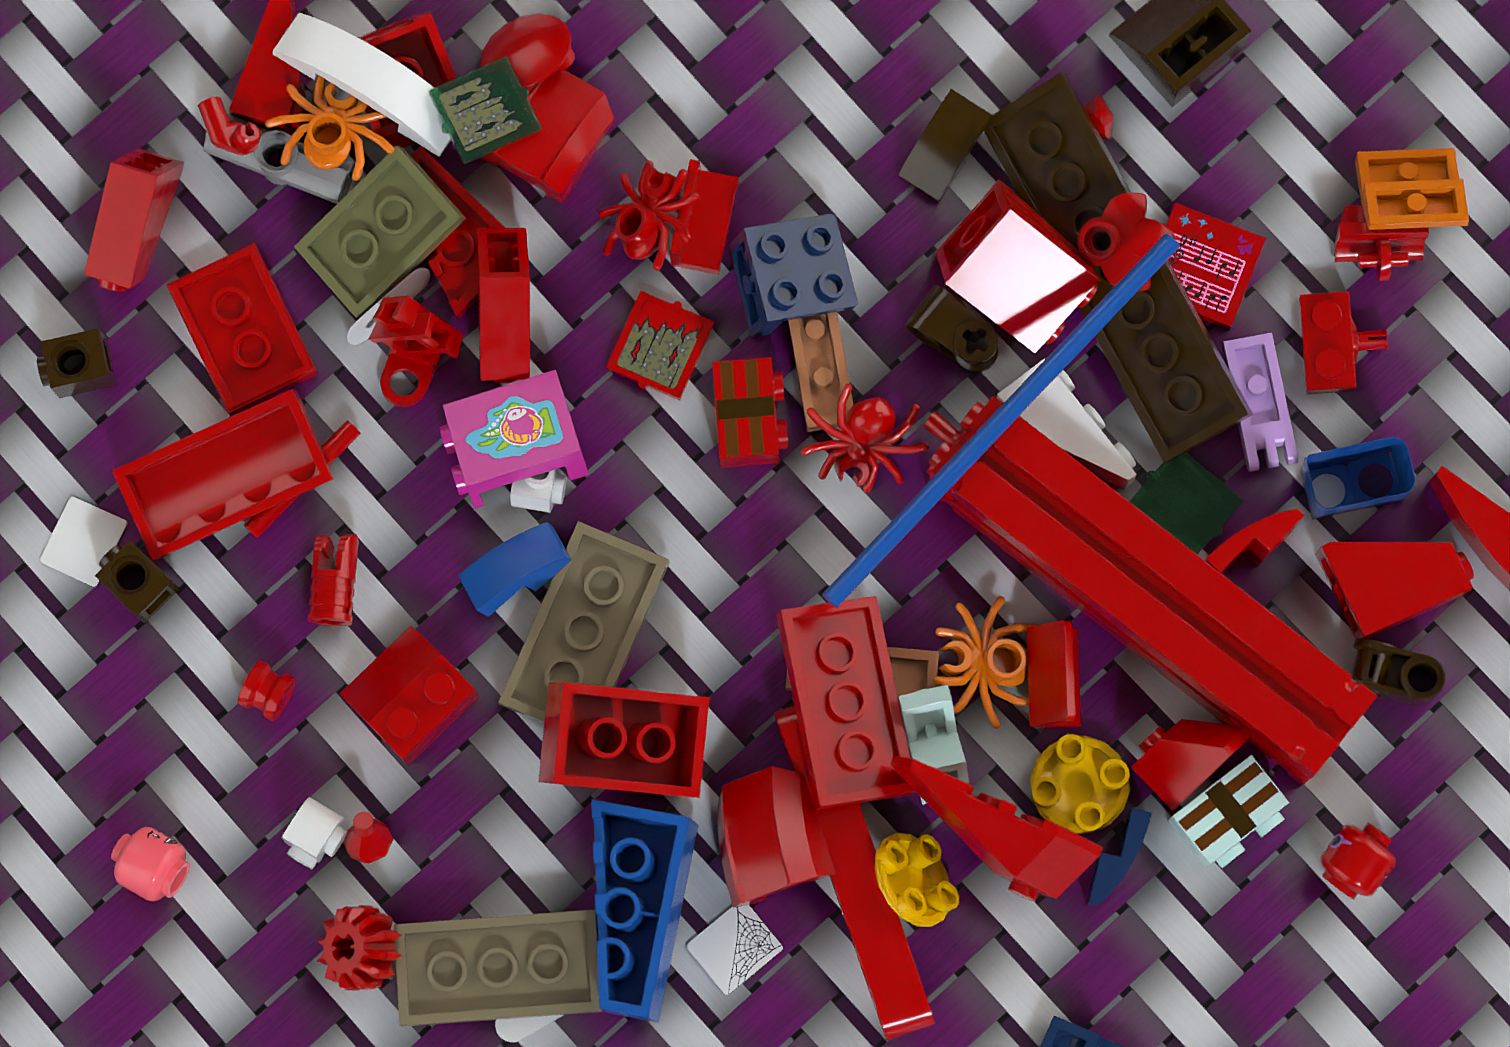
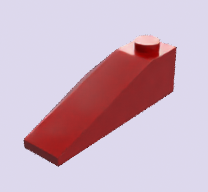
M893 756L890 766L994 874L1011 882L1008 890L1016 895L1034 902L1038 895L1057 899L1100 856L1103 847L1047 819L1041 821L1026 814H1021L1019 818L1015 816L1017 806L1010 802L984 793H979L976 796L972 794L975 789L972 785L914 758Z

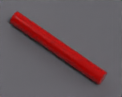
M348 420L321 446L329 466L361 434ZM299 496L250 517L243 526L253 536L258 538Z

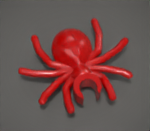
M649 160L645 163L639 180L638 191L640 195L637 194L630 184L627 174L620 176L623 188L635 203L610 206L599 211L598 216L603 219L619 213L616 225L610 232L603 248L604 256L611 254L616 239L619 237L622 239L624 252L631 259L640 260L648 258L658 249L653 263V269L658 271L662 267L668 248L669 228L664 221L673 226L685 242H690L692 239L686 227L676 217L667 212L676 211L693 204L699 199V194L693 192L686 198L675 201L685 183L687 171L681 169L677 177L667 172L663 174L653 169L654 163Z
M849 383L843 387L837 402V425L842 431L837 430L822 419L814 408L810 407L807 409V415L817 426L832 437L840 439L812 443L801 449V454L806 456L816 451L837 448L830 452L818 474L821 480L826 479L833 464L840 482L843 480L844 472L848 468L858 467L853 475L857 487L864 484L863 491L869 493L877 477L879 469L878 460L893 475L895 482L900 484L903 482L901 471L882 452L888 454L916 453L928 450L930 447L927 442L913 445H886L898 441L912 427L920 410L918 404L912 406L906 421L892 435L891 433L895 427V411L892 405L883 398L875 397L860 401L849 409L846 416V402L852 390V385Z

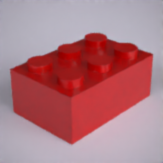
M548 682L538 782L700 798L710 697L570 682Z

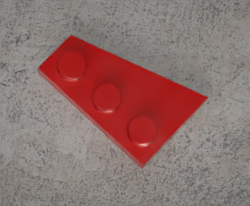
M419 146L412 153L411 157L466 218L427 256L428 263L435 277L441 283L455 316L461 318L478 300L477 229L506 227L423 147Z

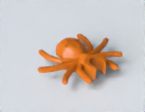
M320 75L317 76L313 99L316 106L304 98L294 85L289 84L287 91L292 99L311 114L284 115L265 122L267 128L286 123L309 122L298 127L286 142L280 159L282 165L288 164L293 147L305 132H307L303 147L305 156L314 167L324 170L334 169L344 163L350 152L352 141L356 158L352 179L355 181L360 179L365 164L363 142L356 133L362 134L374 141L388 154L394 153V147L385 138L365 126L358 125L385 118V115L378 111L359 115L366 109L367 104L360 100L358 102V99L351 94L345 100L335 99L338 88L333 83H329L325 89L326 104L323 100L326 79Z
M998 596L990 607L981 630V638L970 612L962 603H957L955 608L962 615L972 639L967 633L951 628L938 627L935 630L937 636L957 639L956 641L949 642L939 651H953L957 654L959 662L957 666L944 664L939 667L943 674L956 677L936 676L933 680L934 684L938 686H962L970 680L962 697L953 706L954 714H958L966 707L979 683V692L986 715L995 729L1000 728L1001 723L993 710L988 686L993 694L1012 704L1029 706V697L1015 696L998 687V684L1007 687L1016 686L1028 678L1027 649L1017 641L999 639L1016 632H1027L1026 627L1036 626L1035 624L1015 623L996 629L990 636V630L996 615L1005 603L1003 596Z

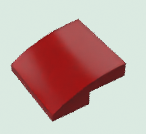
M1296 508L1265 517L1234 534L1216 548L1205 561L1221 574H1224L1245 554L1259 567L1293 532L1305 515Z

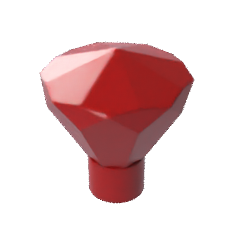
M1098 94L1084 107L1102 140L1110 141L1114 115L1104 98Z
M360 812L355 815L353 825L347 830L348 832L343 843L351 859L369 864L387 855L393 838L386 824L378 819H373L372 815L368 812Z

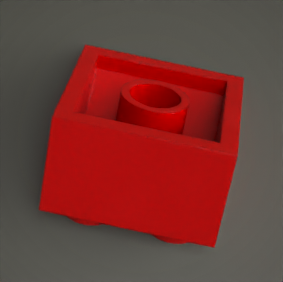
M412 625L339 693L407 765L413 762L480 698L476 689Z

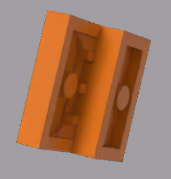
M1455 148L1357 152L1355 160L1357 180L1363 212L1369 230L1468 226L1469 216L1464 180L1459 179Z

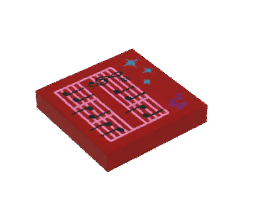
M1175 203L1166 226L1176 236V241L1180 247L1168 260L1201 320L1230 330L1266 238Z

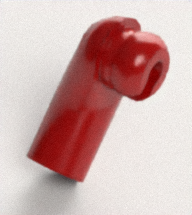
M211 97L198 104L211 143L216 148L237 155H247L258 148L261 138L258 127L251 122L243 125L229 121L220 97Z

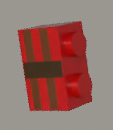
M771 357L712 362L720 467L779 463V449H788L786 419L776 420L775 401L784 400L782 371L772 370Z

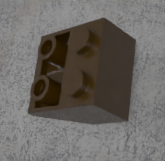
M1149 0L1110 32L1109 37L1167 103L1173 107L1242 51L1247 45L1252 30L1225 0Z

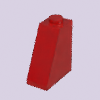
M140 148L110 162L84 275L97 278V284L105 289L124 292L127 288L131 289L144 281L176 191L184 162Z
M478 228L481 381L493 380L497 383H512L516 380H524L530 378V271L526 228Z
M1329 542L1322 545L1315 553L1355 639L1371 638L1466 595L1473 588L1470 582L1471 579H1474L1472 566L1462 551L1456 553L1452 542Z

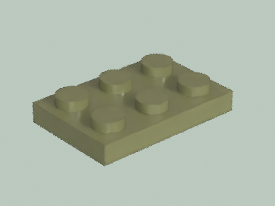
M396 146L394 153L388 154L294 246L358 319L405 279L466 219L401 146Z

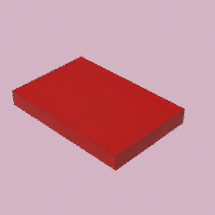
M255 242L166 284L230 417L318 375L315 365Z

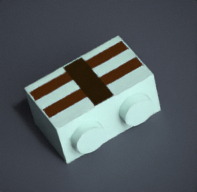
M1250 755L1173 815L1168 822L1204 868H1207L1215 860L1223 868L1245 851L1240 841L1255 830L1260 837H1263L1284 820L1279 810L1285 807L1289 801L1254 757Z

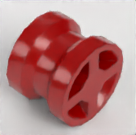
M259 660L248 674L240 690L237 704L247 709L256 707L262 711L266 719L275 722L282 714L294 691L296 678L287 673L278 675L272 672L269 664Z

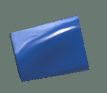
M1389 437L1309 454L1307 458H1304L1300 471L1312 520L1402 501L1415 485V474L1408 446L1402 439L1397 437ZM1351 461L1347 467L1344 465V462ZM1381 464L1391 472L1393 486L1385 496L1372 498L1364 494L1360 489L1358 477L1361 470L1367 465ZM1332 474L1343 482L1345 496L1339 505L1333 508H1324L1317 502L1312 482L1320 475Z

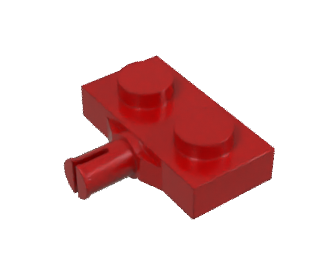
M1349 291L1300 295L1299 304L1306 395L1356 391L1355 362L1358 351L1388 350L1387 329L1357 332V328L1351 318Z

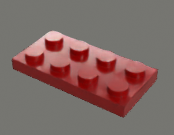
M877 596L844 600L837 608L830 603L780 610L776 616L815 809L820 810L911 795L916 792L890 766L893 756L910 758Z

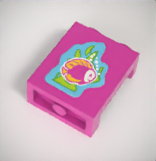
M556 370L442 405L448 423L439 426L447 454L456 452L459 461L458 465L451 467L453 478L459 495L469 493L475 509L484 506L481 496L482 492L565 466L570 481L589 475Z

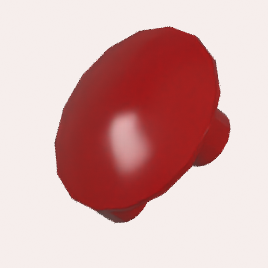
M540 13L521 16L503 25L490 37L482 50L480 66L485 78L489 81H495L493 83L495 86L506 88L508 94L512 97H523L532 91L536 84L548 79L556 71L565 70L572 65L575 60V53L571 47L572 36L566 23L556 16Z

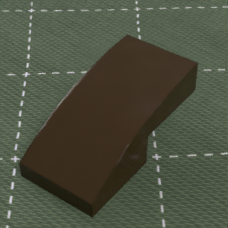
M950 89L914 146L898 177L937 202H940L965 164L966 157L991 121L992 114L953 89Z

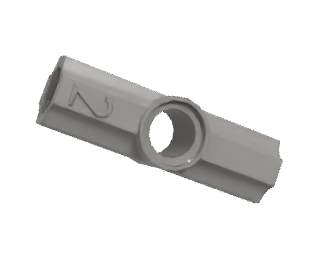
M227 114L229 121H233L243 125H247L248 123L247 121ZM257 126L261 134L258 148L247 155H237L216 148L211 143L208 132H206L203 145L204 152L262 174L273 184H287L338 204L347 195L352 183L354 163L345 160L344 163L334 169L324 170L316 168L307 160L303 148L304 144L297 142L293 147L287 165L274 167L267 164L271 153L278 149H284L286 142L290 139L291 135L285 131H270Z

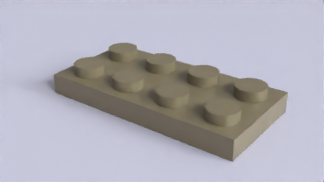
M578 521L566 547L571 561L554 575L499 699V705L544 724L548 682H570L616 687L669 566V559Z
M596 910L394 925V931L402 935L395 942V950L402 955V957L396 959L399 1024L401 1027L603 1012V1010L599 1009Z

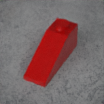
M269 0L232 99L229 112L234 117L251 122L267 130L285 131L292 136L294 129L300 127L305 122L286 123L271 128L265 126L267 120L275 117L308 114V111L292 99L287 91V86L292 84L306 98L303 73L273 55L274 48L296 18L294 0Z

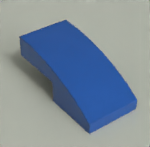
M546 522L526 530L495 547L472 563L458 576L476 610L489 617L524 585L537 591L571 561V558L554 527Z

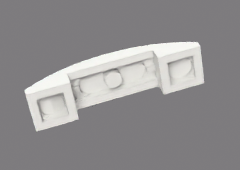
M298 13L273 50V55L310 78L315 79L317 75H320L398 123V132L439 157L456 133L440 100L442 93L387 54L329 23Z

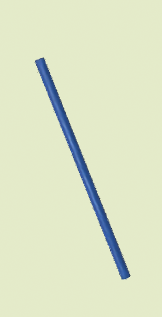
M1165 233L827 588L822 595L830 604L837 608L1176 252L1180 246L1173 237Z

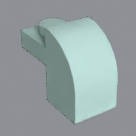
M948 685L921 689L914 693L898 696L910 758H914L969 784L966 760L956 729L953 703ZM920 797L922 805H923V804H927V803Z

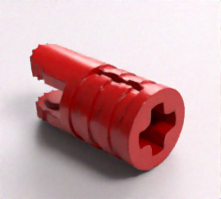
M343 534V536H340L339 544L337 545L335 569H333L335 546H333L331 537L329 535H316L314 539L308 622L324 626L352 625L353 616L351 614L354 605L352 601L355 593L354 583H356L359 545L357 534Z

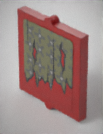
M640 290L606 365V369L638 382V386L642 390L649 387L677 400H681L715 323L712 320L683 309L682 303L679 301L672 304Z

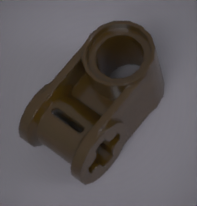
M938 285L932 287L904 324L919 340L931 348L942 352L967 371L977 373L986 371L995 364L998 358V336L993 326L968 309L953 294ZM980 338L985 339V352L977 349L972 354L968 353V340L976 343Z
M1364 638L1354 640L1353 647L1357 650L1351 678L1356 683H1362L1377 695V698L1390 699L1413 706H1423L1434 700L1442 691L1446 673L1442 664L1437 659L1429 655L1399 649L1393 645ZM1372 659H1373V660H1374L1373 670H1372L1371 678H1369V677H1368L1369 669H1370L1371 661H1372ZM1413 669L1427 671L1433 680L1432 690L1428 692L1414 690L1409 685L1408 672Z

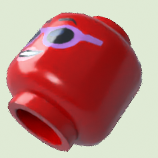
M1369 822L1363 829L1352 824L1344 825L1321 854L1320 860L1322 866L1326 869L1322 877L1352 899H1355L1358 894L1366 897L1374 895L1396 866V858L1387 848L1392 839Z

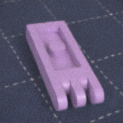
M1272 333L1223 341L1221 346L1225 364L1253 415L1238 423L1248 471L1259 470L1258 450L1264 451L1268 468L1278 467L1279 461L1276 447L1283 446L1287 465L1298 463V454Z

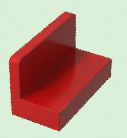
M690 159L681 199L686 198L693 192L699 194V199L693 204L679 209L677 219L686 227L692 239L690 242H685L676 229L674 230L670 248L672 266L715 275L720 274L739 186L738 177L701 170L700 161Z
M1065 620L1026 627L1030 727L1059 729L1081 727L1078 628H1072V622Z

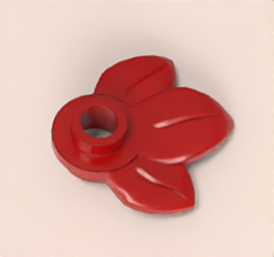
M1130 192L1114 197L1109 201L1103 215L1087 221L1078 234V249L1082 257L1093 265L1101 266L1105 277L1113 286H1116L1165 233L1176 240V236L1165 224L1154 219L1145 218L1147 198L1143 193ZM1106 232L1111 238V244L1108 249L1101 251L1097 247L1096 240L1101 233ZM1151 279L1138 292L1149 290L1151 288Z

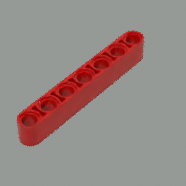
M795 705L775 711L774 716L793 771L799 772L805 777L815 808ZM856 803L820 810L815 809L836 874L829 877L886 1040L888 1041L934 1025L935 1022L899 916L888 904L879 888L875 872L876 850L860 804Z

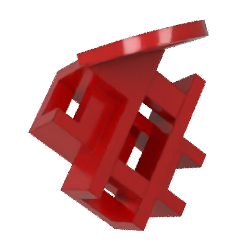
M409 296L384 297L373 317L377 322L368 339L373 343L383 342L391 348L380 380L383 396L395 406L409 407L420 402L426 395L437 368L440 353H446L452 358H458L463 333ZM398 372H410L417 377L418 387L411 395L400 396L390 388V380Z

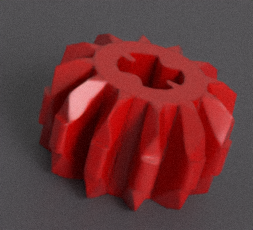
M359 905L358 907L345 906L342 909H337L335 917L323 921L327 934L316 939V941L323 945L324 952L317 959V962L328 965L325 979L338 982L339 988H344L347 991H359L360 989L373 990L376 987H381L383 979L394 976L395 972L391 962L402 957L395 950V942L402 935L391 930L393 917L381 914L379 908H374L371 905Z

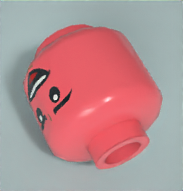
M143 827L132 836L127 833L124 834L116 843L111 855V859L116 862L114 869L116 882L149 901H158L164 896L168 898L174 896L183 885L190 869L189 862L185 861L186 852L184 846L151 827Z

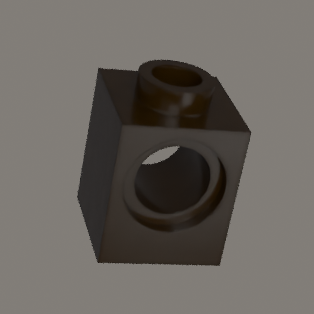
M99 328L41 341L44 356L37 358L39 376L44 387L50 385L52 391L59 398L117 385L108 340ZM76 354L85 356V365L80 372L73 375L64 374L63 366L69 357Z
M130 540L123 547L118 544L110 549L100 560L99 566L102 569L95 575L144 624L180 589ZM135 567L143 568L145 570L144 583L138 589L125 590L122 584L125 573Z

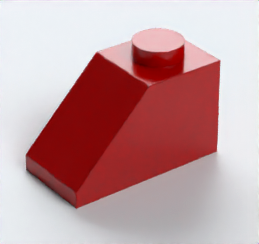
M1181 719L1168 732L1161 725L1157 727L1139 745L1145 754L1131 768L1174 811L1253 734L1247 727Z

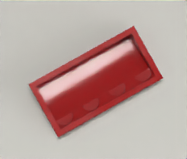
M294 389L112 470L152 561L334 480L298 391Z

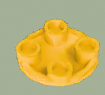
M1067 734L1057 742L1049 745L1037 758L1030 777L1031 798L1040 815L1044 819L1076 834L1094 833L1111 825L1124 810L1130 792L1129 769L1120 755L1103 741L1075 734Z
M895 833L883 839L876 851L875 872L879 888L888 904L902 919L915 926L932 927L943 921L947 913L959 904L958 891L949 882L947 871L940 860V845L928 834L916 838L911 834Z

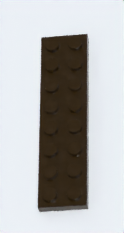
M1065 73L1057 74L994 113L984 130L1018 196L1078 251L1077 240L1082 226L1092 218L1101 217L1111 199L1120 194L1131 192ZM1106 232L1101 233L1096 240L1097 247L1101 251L1108 249L1111 244V238ZM1167 260L1150 278L1151 288L1146 291L1137 292L1095 336L1164 463H1170L1253 415L1169 260ZM1094 265L1100 281L1097 283L1098 288L1093 298L1087 305L1080 308L1084 317L1115 287L1108 282L1101 266Z

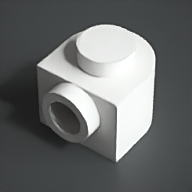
M559 468L513 482L510 492L511 506L551 513L553 503H563L567 475L558 474Z
M311 797L307 798L282 836L284 842L291 846L287 855L310 869H313L317 862H321L325 853L333 857L348 832L341 828L344 817Z

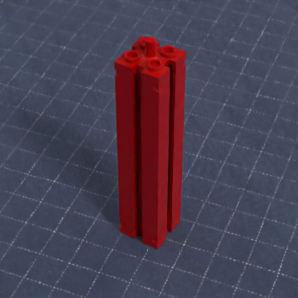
M994 395L985 406L976 402L961 421L960 426L962 428L960 430L934 411L923 427L941 440L943 444L928 462L931 465L927 470V473L930 475L929 480L943 468L1001 407L1003 402ZM1021 416L1006 429L940 499V501L948 503L954 512L1223 724L1247 727L1253 735L1246 742L1275 765L1283 767L1287 774L1302 786L1318 773L1347 733L1355 726L1377 698V695L1362 683H1356L1347 671Z

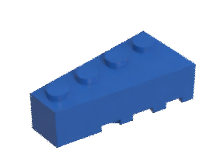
M591 799L595 835L593 855L594 864H596L597 888L595 910L598 917L599 1009L610 1014L659 1023L698 824L690 817Z

